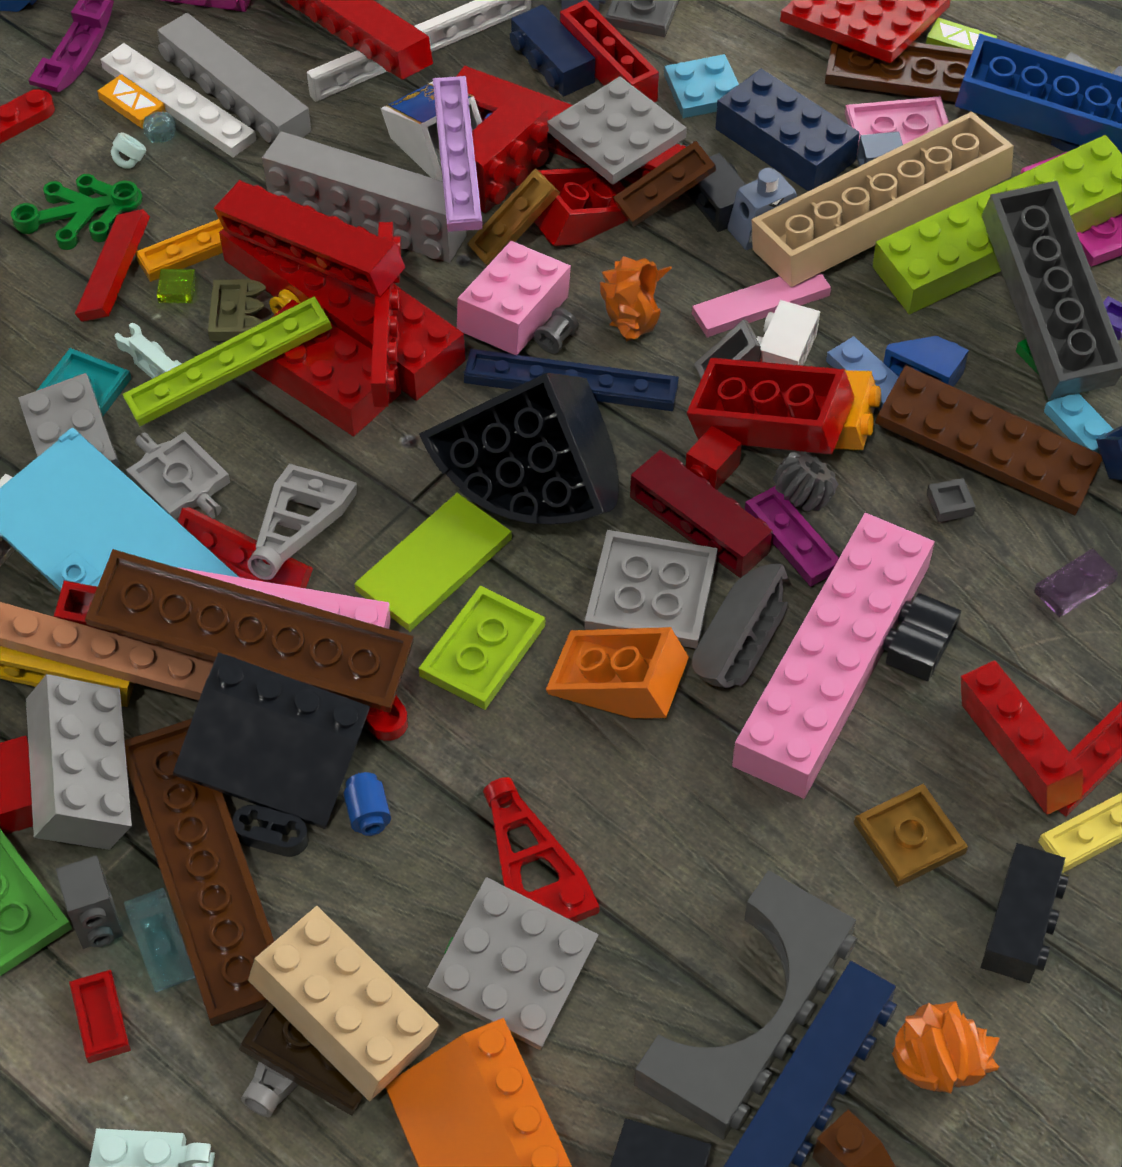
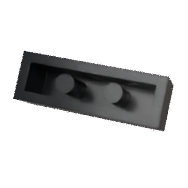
M1016 843L980 968L1029 984L1035 969L1044 970L1050 951L1049 946L1043 945L1046 933L1053 935L1060 912L1052 909L1055 897L1063 898L1069 875L1062 873L1065 857Z

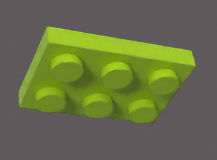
M480 585L418 668L419 677L486 710L544 629L545 617Z

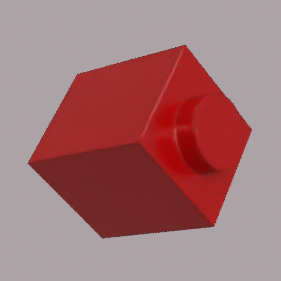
M711 426L686 453L685 467L698 477L708 480L713 488L718 490L740 465L742 443Z

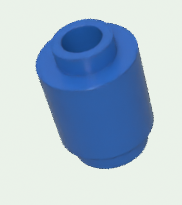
M364 772L351 776L347 779L345 783L346 788L343 792L351 828L355 832L366 836L379 834L391 821L383 784L377 780V776L373 773Z

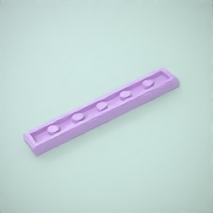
M466 76L433 78L448 232L482 229V216Z

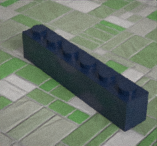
M850 960L723 1167L804 1166L814 1147L809 1142L816 1129L824 1132L835 1112V1108L830 1106L837 1093L843 1097L847 1094L856 1077V1073L851 1071L858 1058L864 1062L867 1060L877 1041V1038L872 1036L879 1024L886 1027L897 1008V1004L892 1002L896 989L894 984Z

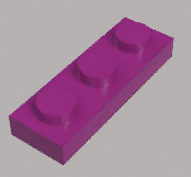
M776 486L746 501L745 511L755 518L765 521L769 528L773 530L771 542L810 587L829 577L839 557L791 502L784 500V495L775 489Z

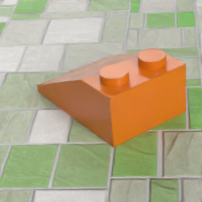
M671 627L570 630L546 691L549 695L629 718H666L689 657Z

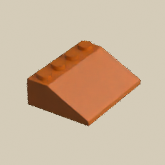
M504 1017L462 1034L394 1078L385 1087L418 1167H572Z

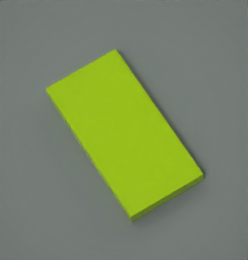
M457 492L354 583L355 591L366 599L389 602L390 617L411 632L512 540V531Z

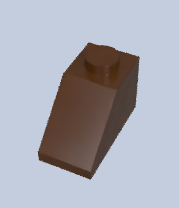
M849 1109L817 1138L812 1156L821 1167H896L882 1142Z

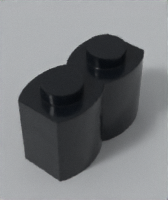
M921 593L917 594L913 603L906 601L898 618V622L901 623L898 630L891 628L884 642L883 649L888 651L885 663L925 681H929L955 633L962 610Z

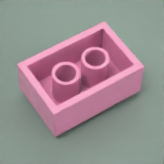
M510 241L458 297L457 329L517 356L534 337L536 329L543 326L551 317L554 309L560 307L568 298L571 265Z

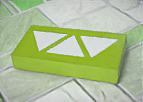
M938 17L927 36L926 44L974 50L979 34L996 39L997 36Z

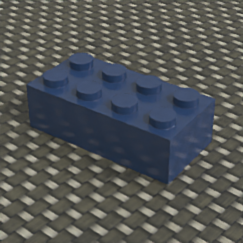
M762 68L717 100L715 129L807 191L831 181L856 161L859 131Z

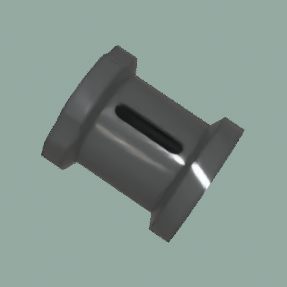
M555 308L551 319L546 325L538 327L534 332L536 343L548 353H558L562 348V342L567 336L577 332L578 320L566 309Z

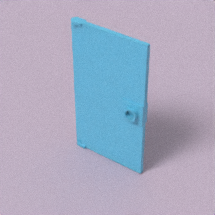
M74 428L65 432L58 438L57 442L0 487V536L60 592L64 580L98 587L112 549L173 567L239 577Z

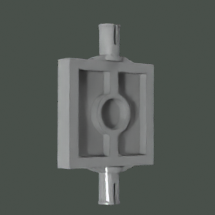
M185 431L171 441L156 444L145 432L141 433L142 437L138 435L135 444L146 454L140 461L126 469L129 479L174 519L180 516L182 508L187 507L195 508L199 506L211 518H215V514L218 516L221 513L222 507L211 496L230 483L229 474Z

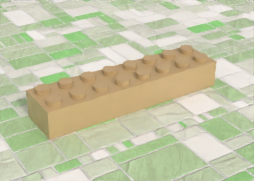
M971 111L751 219L753 251L790 287H793L875 246L876 241L1010 178L1014 145Z

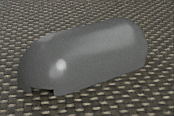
M768 564L758 567L741 577L729 591L693 654V669L705 682L720 688H730L734 685H743L751 675L787 609L788 602H782V579H788L783 564Z

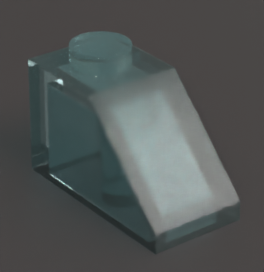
M164 887L123 902L155 993L195 978Z

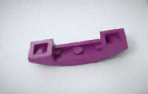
M78 0L71 11L72 25L50 59L42 57L28 80L29 84L55 92H60L72 84L94 55L108 24L114 1Z

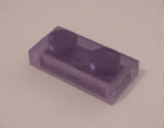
M1092 548L1038 582L1034 593L1060 618L1113 584L1117 579L1118 572Z

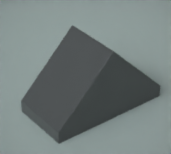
M743 319L694 363L701 379L710 358L759 362L761 346L749 322Z

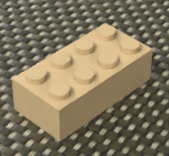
M318 906L314 907L254 958L248 981L369 1102L430 1046L439 1027V1024Z

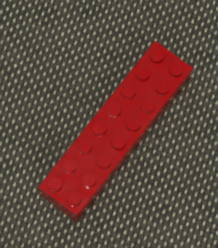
M224 229L219 232L224 261L250 280H255L265 285V291L274 297H279V292L284 289L291 291L301 303L315 296L332 325L372 349L374 294L225 232ZM394 284V288L399 290V310H393V315L398 317V337H392L391 342H396L397 345L396 365L399 369L400 389L417 401L466 361L464 333Z

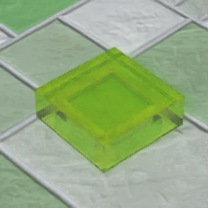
M161 269L157 289L158 303H193L196 283L195 269Z

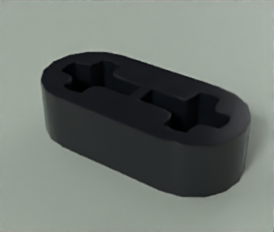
M246 805L238 809L233 816L232 822L239 842L246 846L286 857L299 855L308 846L309 838L306 825L301 818L295 815L258 805ZM253 820H258L259 827L253 826L250 831L245 830L244 824L250 825ZM291 830H295L297 837H291L288 842H284L282 835H288Z

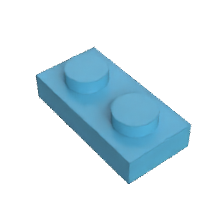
M1079 393L1056 398L1046 403L1044 413L1071 441L1101 454L1096 438L1114 429Z

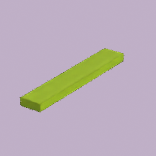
M314 296L122 395L138 425L141 427L332 329L331 323Z

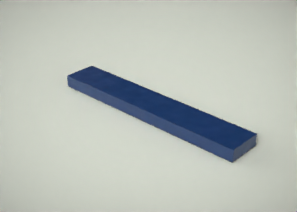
M477 349L470 350L464 372V383L504 389H513L545 373L587 378L596 401L665 411L674 410L679 382L678 376L522 355L516 356L514 354Z

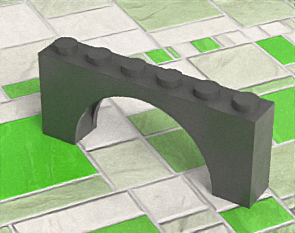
M769 870L748 899L744 920L764 935L775 949L781 961L785 975L786 994L776 1014L755 1034L725 1046H688L671 1041L658 1034L635 1068L634 1086L722 1140L726 1138L731 1128L738 1131L742 1127L751 1109L747 1106L748 1101L754 1093L760 1096L764 1092L773 1075V1072L769 1071L772 1063L776 1058L783 1061L795 1039L790 1036L797 1024L803 1027L806 1025L816 1007L812 1000L818 991L826 993L837 973L833 969L839 958L847 960L857 942V938L852 936L856 919Z

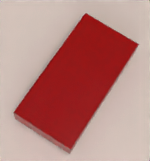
M111 969L69 981L88 1063L131 1051Z

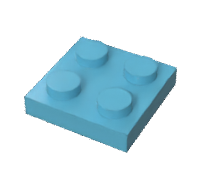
M725 54L664 66V77L682 118L717 112V100L739 85Z

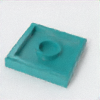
M69 348L37 390L87 373L102 416H104L132 378L130 371Z

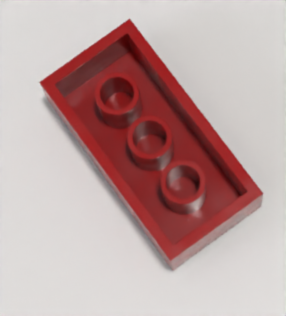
M292 299L274 316L298 305L299 303ZM332 324V329L252 369V371L353 437L386 408L374 407L371 390L372 349ZM390 364V370H395L396 391L389 392V404L401 394L399 369L396 364Z
M710 358L688 408L687 416L698 440L713 426L746 446L832 455L855 397L845 369Z

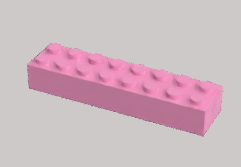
M864 513L735 741L732 767L805 799L883 654V645L891 628L896 629L898 626V618L905 602L912 600L927 572L935 541Z

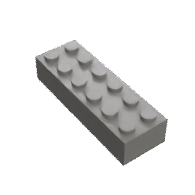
M280 131L262 157L268 192L278 196L284 195L291 201L303 206L309 205L317 212L327 216H336L347 224L354 227L361 226L369 233L377 236L379 222H393L394 236L401 237V249H407L432 259L450 263L467 236L466 231L448 232L443 181Z

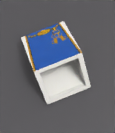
M432 81L382 107L381 111L390 138L431 178L443 181ZM468 94L471 127L473 130L482 120L475 97Z

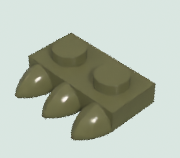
M249 279L213 280L208 327L210 341H227L263 323L252 315L265 307L264 303L254 299V297L264 292L266 286L258 281Z

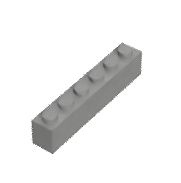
M189 13L183 14L157 30L160 42L158 49L161 56L167 62L171 61L176 65L184 76L191 77L196 81L204 92L210 93L217 98L225 109H230L237 114L245 125L251 126L258 131L266 142L273 143L280 131L302 138L312 132L309 108Z

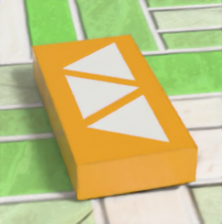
M122 74L97 90L101 101L142 129L166 112L163 102Z

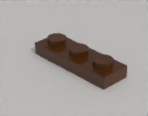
M694 141L613 197L614 203L630 224L635 227L714 173L716 165L699 143Z

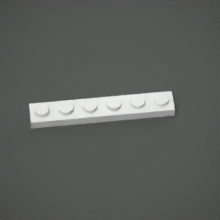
M125 43L100 59L102 69L115 78L122 74L163 102L168 114L234 158L257 141L256 133L253 129Z

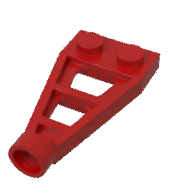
M503 777L489 783L484 788L483 794L491 808L503 886L575 923L599 914L600 906L584 872L522 800L513 780L509 777ZM525 825L529 828L538 844L514 853L511 849L507 832ZM542 858L549 862L558 873L559 881L528 892L522 885L521 867Z

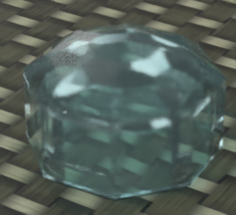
M155 111L144 119V134L151 142L165 143L175 136V119L168 112Z

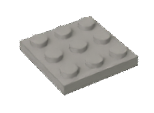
M621 76L548 120V133L611 184H615L679 143L687 135V127Z
M607 530L585 617L584 629L671 627L683 647L696 649L701 635L718 548Z
M486 877L427 986V992L487 1023L504 1017L513 1037L541 1051L599 934Z

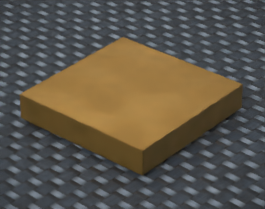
M924 783L855 816L854 819L855 826L896 887L966 854L968 849L967 844Z

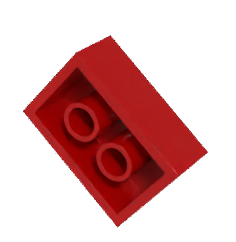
M517 92L472 130L481 211L485 214L495 205L500 204L516 186H520L535 168L543 166L549 156L548 110Z

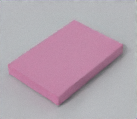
M941 96L846 105L845 108L848 125L859 131L860 135L899 132L903 145L949 123Z

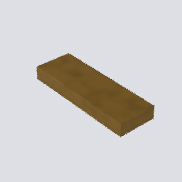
M535 168L482 226V229L470 239L467 245L488 266L510 241L516 242L560 192Z

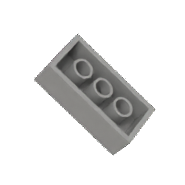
M46 674L26 698L34 838L110 850L132 827L120 689Z

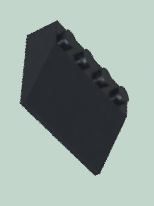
M218 652L201 693L173 770V775L258 806L295 815L306 823L326 829L364 728L370 706Z

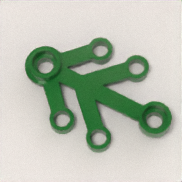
M82 174L76 179L78 192L63 187L58 181L48 182L43 187L47 202L56 204L64 201L69 204L38 211L37 207L33 204L22 203L13 208L11 217L14 227L23 234L34 233L37 231L39 224L73 217L65 227L59 229L55 234L59 248L70 250L78 244L76 235L97 211L104 209L107 210L100 219L90 223L89 232L93 241H106L110 232L109 227L114 223L116 216L124 211L136 209L142 202V193L131 181H119L112 186L97 180L91 174ZM95 193L102 195V197L91 198L89 196Z

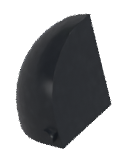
M545 373L419 433L427 452L438 469L460 488L459 491L479 506L503 517L533 524L572 523L610 512L617 504L619 478L616 459L605 422L587 378Z

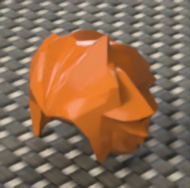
M623 256L621 261H615V269L602 272L605 282H600V292L606 302L607 313L612 320L610 325L618 327L626 342L653 331L661 312L655 302L654 292L657 282L672 269L671 266L658 270L657 265L646 258L636 261Z
M956 1001L935 1005L927 1003L919 1007L914 1015L906 1016L905 1023L896 1035L892 1055L900 1073L913 1084L933 1092H947L951 1094L954 1087L974 1085L986 1076V1073L998 1070L999 1066L993 1057L1000 1038L986 1036L987 1029L977 1028L973 1019H967L964 1013L961 1015Z

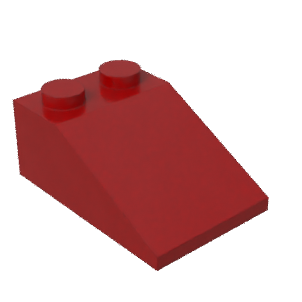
M593 168L538 170L560 192L534 221L545 235L547 241L553 246L579 244L628 221L614 203L613 197L626 189L620 181L611 184Z

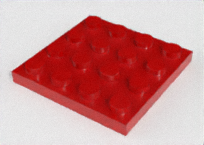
M792 0L781 10L780 22L892 63L949 8L951 0Z

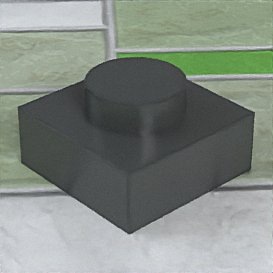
M964 478L928 485L927 496L938 522L974 515L975 504Z

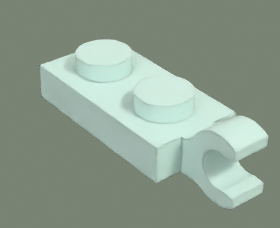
M135 323L129 324L131 337L125 338L119 333L115 334L118 348L129 353L133 357L134 364L152 379L182 364L178 360L172 361L165 355L164 350L157 342H150L142 335L141 328Z
M96 1128L89 1167H213L215 1153L210 1152L211 1144L190 1143L186 1146L187 1139L184 1133Z

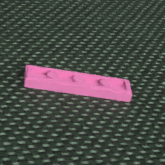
M822 273L793 287H790L779 276L692 306V315L706 337H710L733 329L743 319L751 323L766 318L769 312L775 313L780 300L801 306L830 296L831 286Z

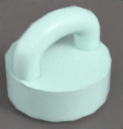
M121 132L117 134L112 143L111 156L119 167L131 169L138 161H141L147 150L138 140ZM119 151L130 157L128 161L123 160L120 157Z

